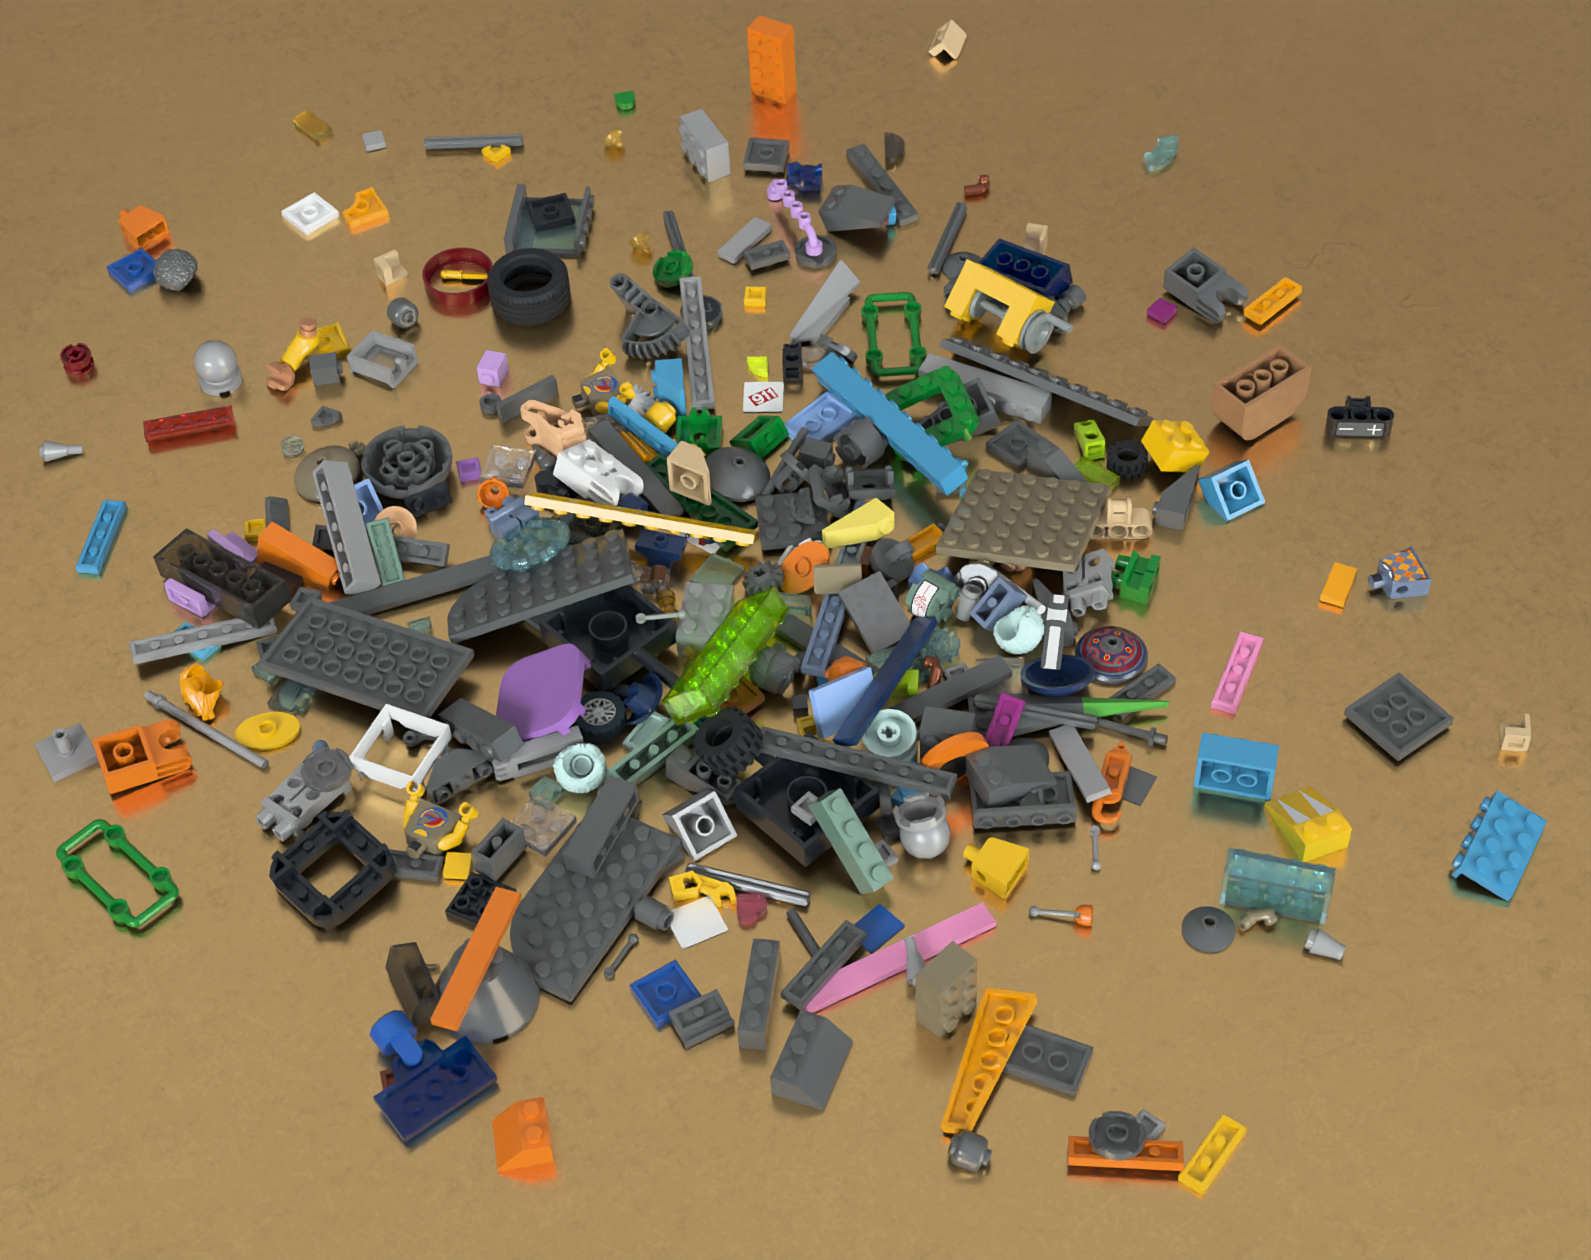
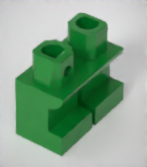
M1134 550L1131 557L1118 554L1115 570L1123 571L1124 573L1112 571L1111 579L1113 587L1120 589V597L1147 604L1159 574L1161 556L1152 554L1150 559L1140 557L1138 552Z

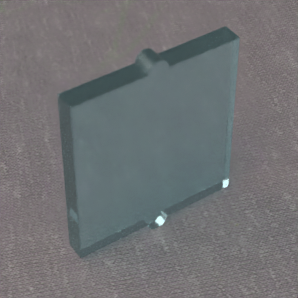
M712 553L690 579V582L733 585L745 571V567L732 562L730 558L725 559Z

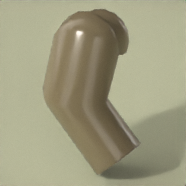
M1271 907L1254 908L1237 921V925L1242 931L1248 930L1260 920H1264L1265 924L1269 926L1278 921V916Z

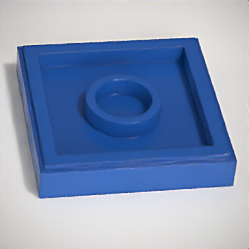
M140 248L108 265L106 268L110 275L129 292H132L155 279L153 268L156 260L143 248Z
M676 959L629 984L630 990L657 1028L671 1021L668 1016L669 1011L702 996Z

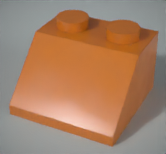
M544 1097L516 1101L492 1120L498 1172L554 1162L548 1112Z

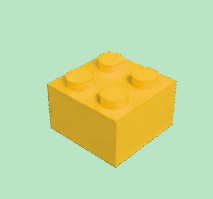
M1153 420L1141 440L1161 471L1188 472L1195 465L1201 468L1210 453L1204 441L1194 430L1193 425L1187 421Z

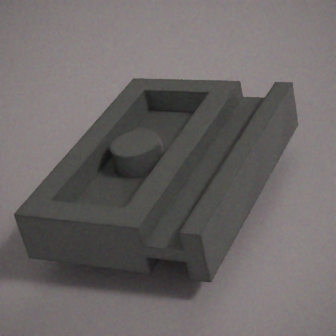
M717 989L668 1013L686 1049L735 1025V1021L729 1014V1010Z

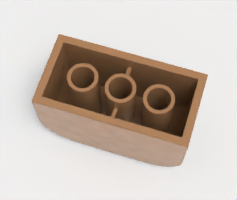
M1279 343L1213 383L1210 411L1243 439L1252 440L1287 419L1300 408L1308 393L1312 367Z

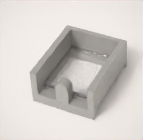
M374 330L347 356L351 373L357 372L385 382L393 389L419 363L414 344Z

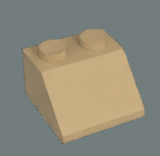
M680 441L667 457L670 491L710 506V475L701 448L693 444Z

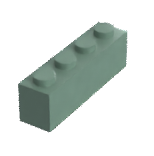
M683 711L607 770L605 782L611 776L638 786L665 765L666 759L680 744L686 747L692 744L696 738L695 732L699 728Z
M841 788L826 792L808 805L861 894L875 892L894 878Z

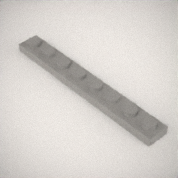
M701 276L679 278L684 323L690 331L686 337L692 405L697 410H702L703 407L713 409L715 408Z

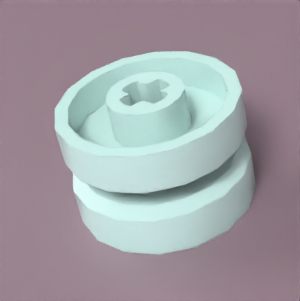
M885 709L879 711L862 737L863 751L906 762L915 761L918 754V742L914 721L909 715L900 710Z

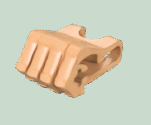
M528 400L522 404L520 408L521 417L524 421L531 424L524 433L528 444L540 446L544 451L550 452L557 459L559 452L586 441L585 427L580 413L573 409L567 413L560 408L549 406L536 400ZM528 410H535L538 413L529 412Z

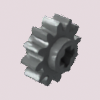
M767 560L765 564H762L758 561L755 567L749 566L750 573H743L745 579L742 581L745 590H747L749 596L755 594L757 599L762 594H765L768 598L772 591L778 592L776 586L784 585L782 579L785 575L777 562L771 564L770 560Z

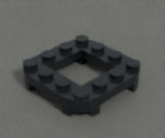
M347 810L329 814L326 811L320 813L317 816L320 822L281 854L277 850L271 857L273 862L270 866L269 877L276 889L310 922L326 930H332L337 925L346 921L387 885L397 872L394 858L385 843L382 844ZM339 841L366 867L328 898L326 895L321 894L301 873Z

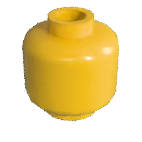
M665 401L655 402L646 411L643 418L665 434L676 422V411Z

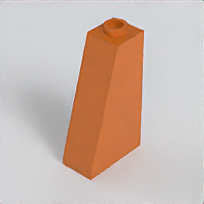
M273 521L258 536V564L261 565L266 561L302 576L305 583L327 592L333 585L337 586L340 583L341 578L335 558Z

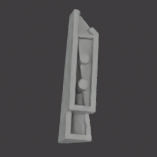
M840 260L791 331L790 345L810 341L811 344L816 343L820 335L827 333L850 304V297L848 295L860 285V280L843 261Z

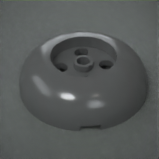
M418 425V428L405 429V426H399L382 432L369 442L363 451L361 467L365 479L369 478L374 490L386 497L404 500L407 496L424 491L446 480L452 466V450L445 436L432 428Z

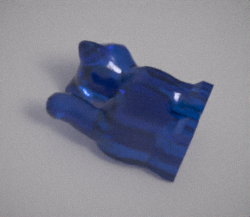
M799 162L786 164L787 176L785 180L787 181V186L796 187L802 191H821L823 164L819 163L815 166L801 165Z

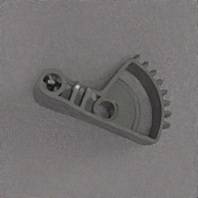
M619 273L612 277L610 280L611 288L627 311L635 314L621 337L623 340L622 351L635 359L639 357L643 360L647 357L651 360L653 355L659 358L661 353L667 355V351H674V347L677 345L681 346V342L690 333L682 319L651 297L627 275ZM674 323L677 324L672 330L657 339L637 342L640 336H657L667 331Z

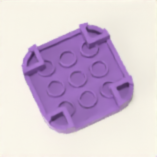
M562 644L515 662L502 678L496 716L515 725L522 742L556 731L563 736L570 733L569 727L576 721L579 715L584 717L586 708L580 704L584 670L591 668L590 660L575 645Z

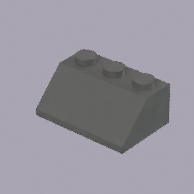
M800 1010L771 1074L772 1094L824 1111L853 1044V1040L826 1017Z

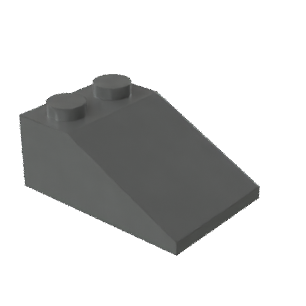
M836 185L832 188L818 213L827 232L875 228L882 226L896 200L894 197L858 186Z
M1034 745L992 746L966 755V775L986 808H997L1021 799L1037 787H1043L1044 790L1057 785V780Z

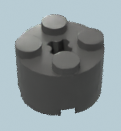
M867 417L855 419L833 438L834 442L837 440L838 446L835 450L840 459L847 466H855L859 469L868 468L884 455L885 447L888 446L886 438L879 434L874 428L873 422Z

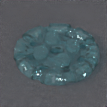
M549 517L530 519L527 524L521 525V527L520 525L507 532L506 536L497 538L490 549L491 561L496 567L502 570L510 569L511 571L529 569L537 563L543 564L559 554L560 549L566 547L571 534L569 526L559 518H551V520Z

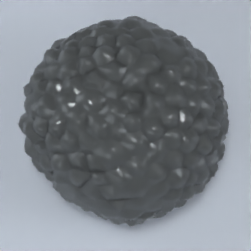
M169 249L164 251L157 259L153 268V274L159 285L166 289L180 291L188 285V282L191 281L197 272L198 262L188 251Z

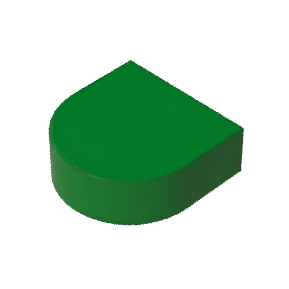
M633 90L614 94V100L619 109L628 110L635 106Z

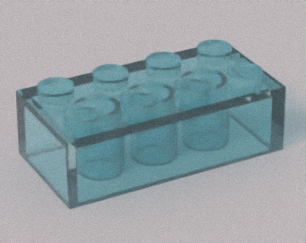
M1229 848L1219 903L1246 909L1271 907L1275 910L1274 913L1276 915L1325 924L1336 868L1327 867L1322 864L1316 865L1301 862L1297 859L1275 857L1271 854L1249 852L1245 849Z

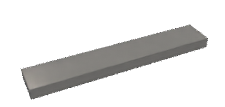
M272 611L131 641L129 642V647L135 665L203 650L210 646L217 647L277 633V627Z

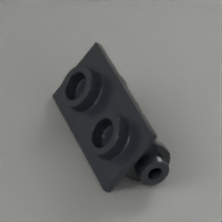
M446 481L407 496L402 501L404 508L414 517L453 502Z

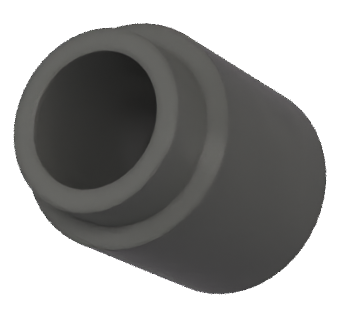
M645 896L643 899L640 898L634 906L635 919L655 930H667L674 919V912L670 910L669 906L650 896Z

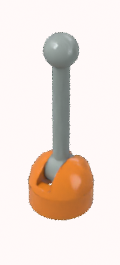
M1080 905L1074 912L1038 909V907L1032 906L1029 908V914L1033 917L1038 914L1074 917L1079 925L1092 926L1093 905Z

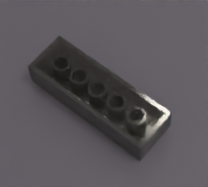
M187 528L153 556L161 577L167 580L172 578L204 595L209 603L257 629L265 625L292 600L284 579Z

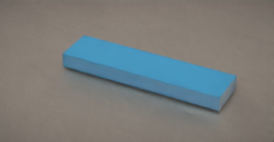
M615 396L608 400L607 414L658 453L668 457L678 445L677 442Z
M103 500L75 566L77 573L100 574L126 511L127 505L125 501Z

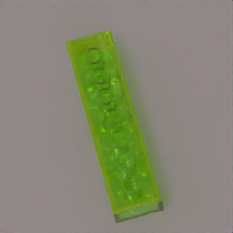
M776 587L738 600L661 702L677 726L686 722L692 724L704 716L712 717L720 711L722 703L730 697V692L739 685L740 678L749 671L748 667L757 660L759 652L767 646L766 642L775 635L777 627L785 621L784 617L790 610Z

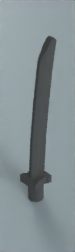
M1097 717L1096 726L1147 739L1148 746L1153 747L1154 743L1166 745L1168 742V735L1156 733L1157 729L1155 727H1151L1150 731Z

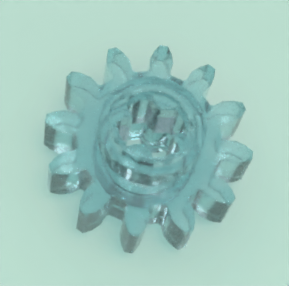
M936 625L934 631H932L919 651L921 659L923 660L927 655L931 657L936 656L941 666L944 660L952 663L953 656H959L960 639L957 638L956 631L948 633L947 626L943 630H939V627Z

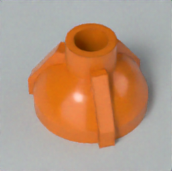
M493 476V478L486 479L480 484L476 500L486 508L492 506L500 509L503 507L502 501L510 495V491L505 482L498 479L497 476ZM496 486L499 488V491H494L491 487Z

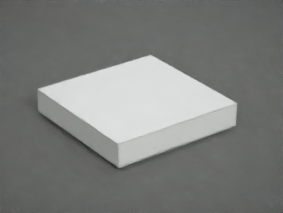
M315 192L281 211L282 216L305 235L312 233L339 217L338 210Z

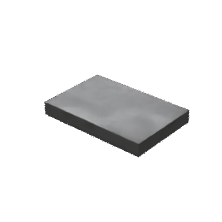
M880 571L839 591L837 594L872 656L887 647L897 644L911 624Z

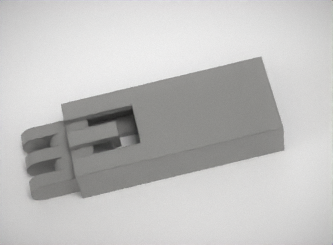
M578 725L570 727L571 732L564 736L557 731L523 742L524 745L502 762L494 759L492 764L496 780L503 781L512 777L516 779L553 767L556 756L563 749L577 743H583V737Z

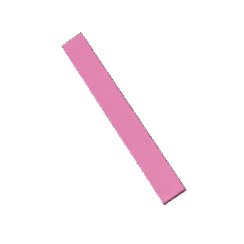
M982 902L909 937L915 938L918 952L923 960L939 954L952 941L960 944L996 927V921ZM904 939L839 969L806 1006V1011L810 1013L819 1011L907 969L908 954Z

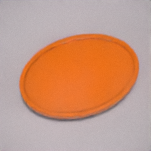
M811 541L803 543L792 550L780 567L785 575L782 579L784 585L780 586L781 589L790 594H801L814 587L813 565H829L830 553L828 548L823 543Z

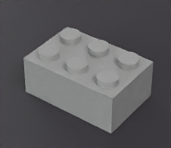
M699 109L680 116L681 149L684 153L688 154L691 163L697 166L700 175H704L708 182L730 175L728 142L705 112Z
M686 582L681 610H685L687 615L684 619L679 618L676 632L678 655L713 657L719 653L726 658L735 608L734 585Z

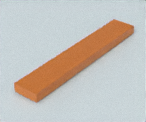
M495 887L430 1019L432 1025L458 1031L522 899L521 893Z

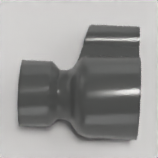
M1073 284L1068 289L1063 287L1054 295V298L1063 310L1069 313L1070 310L1077 309L1086 301V294L1080 286Z

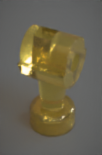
M671 590L660 591L656 596L658 606L663 609L665 614L677 613L678 610L673 609L676 603L675 593ZM678 617L671 618L672 620H674V621L676 622V629H677V627H678V622H679V618H678Z

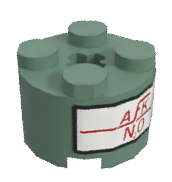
M927 570L921 574L924 578L918 585L913 583L905 601V604L909 606L907 612L916 617L935 616L938 623L942 620L946 622L953 613L951 608L959 597L960 588L938 573Z

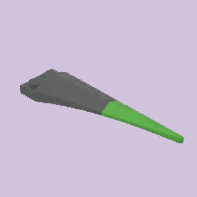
M993 693V697L1000 698L1001 693ZM1008 694L1024 700L1026 703L1086 713L1097 717L1166 708L1170 702L1164 700ZM968 697V712L975 713V732L985 737L994 711L974 708V697ZM1020 717L1013 737L1062 724Z

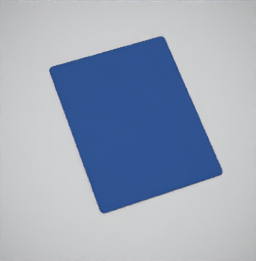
M878 904L854 924L867 932V939L863 942L862 946L870 953L877 950L905 926L904 923L881 904Z

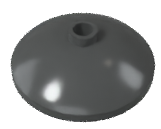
M723 447L713 451L705 459L709 469L710 488L729 501L746 502L754 500L755 497L761 496L762 491L770 480V471L765 461L756 453L745 448Z

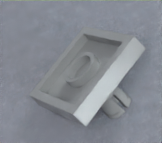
M81 723L67 729L58 728L52 732V736L34 744L54 783L98 762L94 746Z

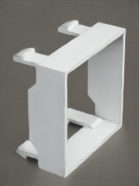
M385 704L350 755L352 767L358 770L360 778H364L367 775L373 780L399 789L405 788L408 782L412 781L414 782L413 790H418L419 783L426 790L427 785L424 784V778L434 765V761L440 755L442 757L451 752V748L448 746V742L452 738L449 725ZM391 719L399 721L406 728L433 737L439 736L413 776L378 765L366 759L365 754L382 730L384 732L383 738L386 742H389L393 736L394 730Z

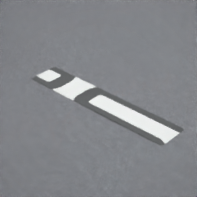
M1049 595L1041 668L1056 670L1061 668L1069 596Z

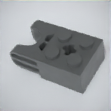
M1192 248L1165 270L1163 288L1213 323H1219L1224 319L1225 307L1221 301L1240 305L1248 299V291L1243 284L1228 275L1225 268L1196 248Z

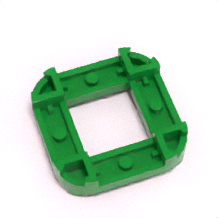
M942 366L940 369L931 371L885 394L887 400H893L899 407V411L902 412V410L942 392L953 417L925 429L926 434H932L941 447L962 437L965 443L972 439L971 434L975 431L977 425L980 424L979 417L960 376L949 366ZM893 448L897 458L900 461H907Z

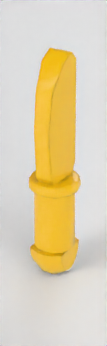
M442 270L440 273L443 279H487V273Z

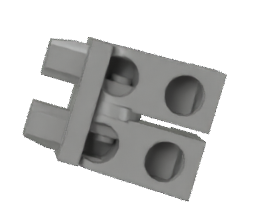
M1104 548L1085 554V559L1082 556L1078 564L1079 568L1075 573L1063 571V595L1069 596L1068 604L1070 611L1075 617L1085 615L1086 607L1092 606L1095 610L1107 608V601L1113 599L1111 570L1114 569V560ZM1101 558L1098 564H1095L1093 559Z

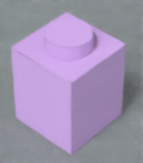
M489 350L484 352L477 366L480 384L501 386L509 370L506 353Z

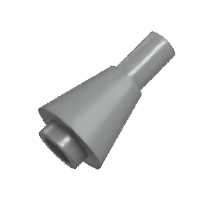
M44 440V445H39L40 458H45V462L68 456V454H83L82 445L67 446V444Z
M907 937L904 939L908 954L907 984H913V987H915V975L926 966V963L918 952L915 938Z

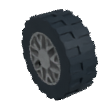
M593 691L590 694L583 695L580 704L586 708L584 717L579 715L575 725H573H578L583 741L603 745L618 740L624 734L625 728H627V713L621 698L612 692Z

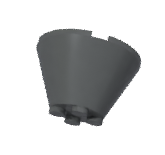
M470 938L465 940L464 944L454 952L435 983L432 994L434 1011ZM498 946L458 1031L443 1029L461 1041L475 1044L493 1043L492 1040L506 1035L510 1037L520 1031L534 1015L539 1002V986L535 982L529 966L519 956Z

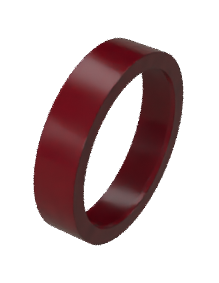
M465 247L444 250L434 255L425 264L422 272L427 295L434 302L450 307L467 306L482 300L489 294L487 279L478 287L461 293H446L436 290L431 286V281L438 271L458 263L477 265L488 274L493 266L490 258L479 250Z

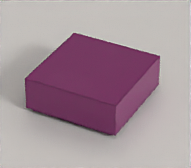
M1159 298L1147 309V315L1165 324L1177 313L1178 307Z

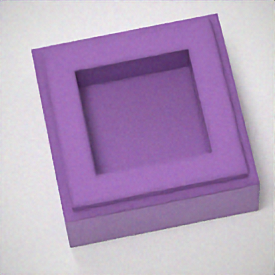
M478 457L456 461L460 483L483 478Z

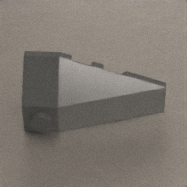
M980 377L963 384L980 420V424L977 425L975 431L971 434L972 437L1002 425ZM942 401L931 415L925 416L918 422L924 430L953 417L946 401Z

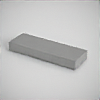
M754 217L717 251L718 257L735 264L744 256L745 250L752 249L772 230V224Z

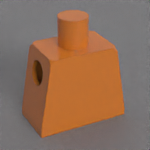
M138 206L132 211L123 209L119 214L118 222L122 234L136 250L145 248L169 233L165 216L147 207Z

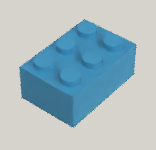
M1202 733L1194 787L1270 800L1279 745Z

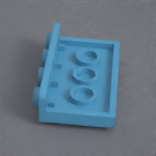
M1497 790L1490 798L1486 796L1478 808L1481 810V813L1476 815L1469 827L1472 829V832L1466 835L1460 845L1463 851L1462 853L1459 852L1452 861L1451 866L1454 869L1451 876L1457 878L1462 873L1508 901L1516 890L1547 820Z

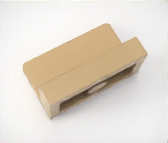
M951 19L938 28L928 52L934 57L945 50L953 59H956L960 54L967 35Z

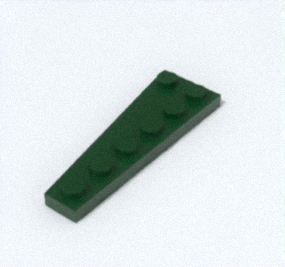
M658 454L646 464L692 519L751 530L758 527L757 519L713 489H711L710 506L670 491L667 457L663 454ZM727 540V542L715 541L726 552L736 545V541Z

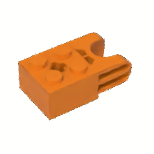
M169 719L142 727L140 724L92 739L109 794L177 774L190 768L192 758L187 750L184 748L165 749L167 745L176 742L180 737L181 728L177 721Z

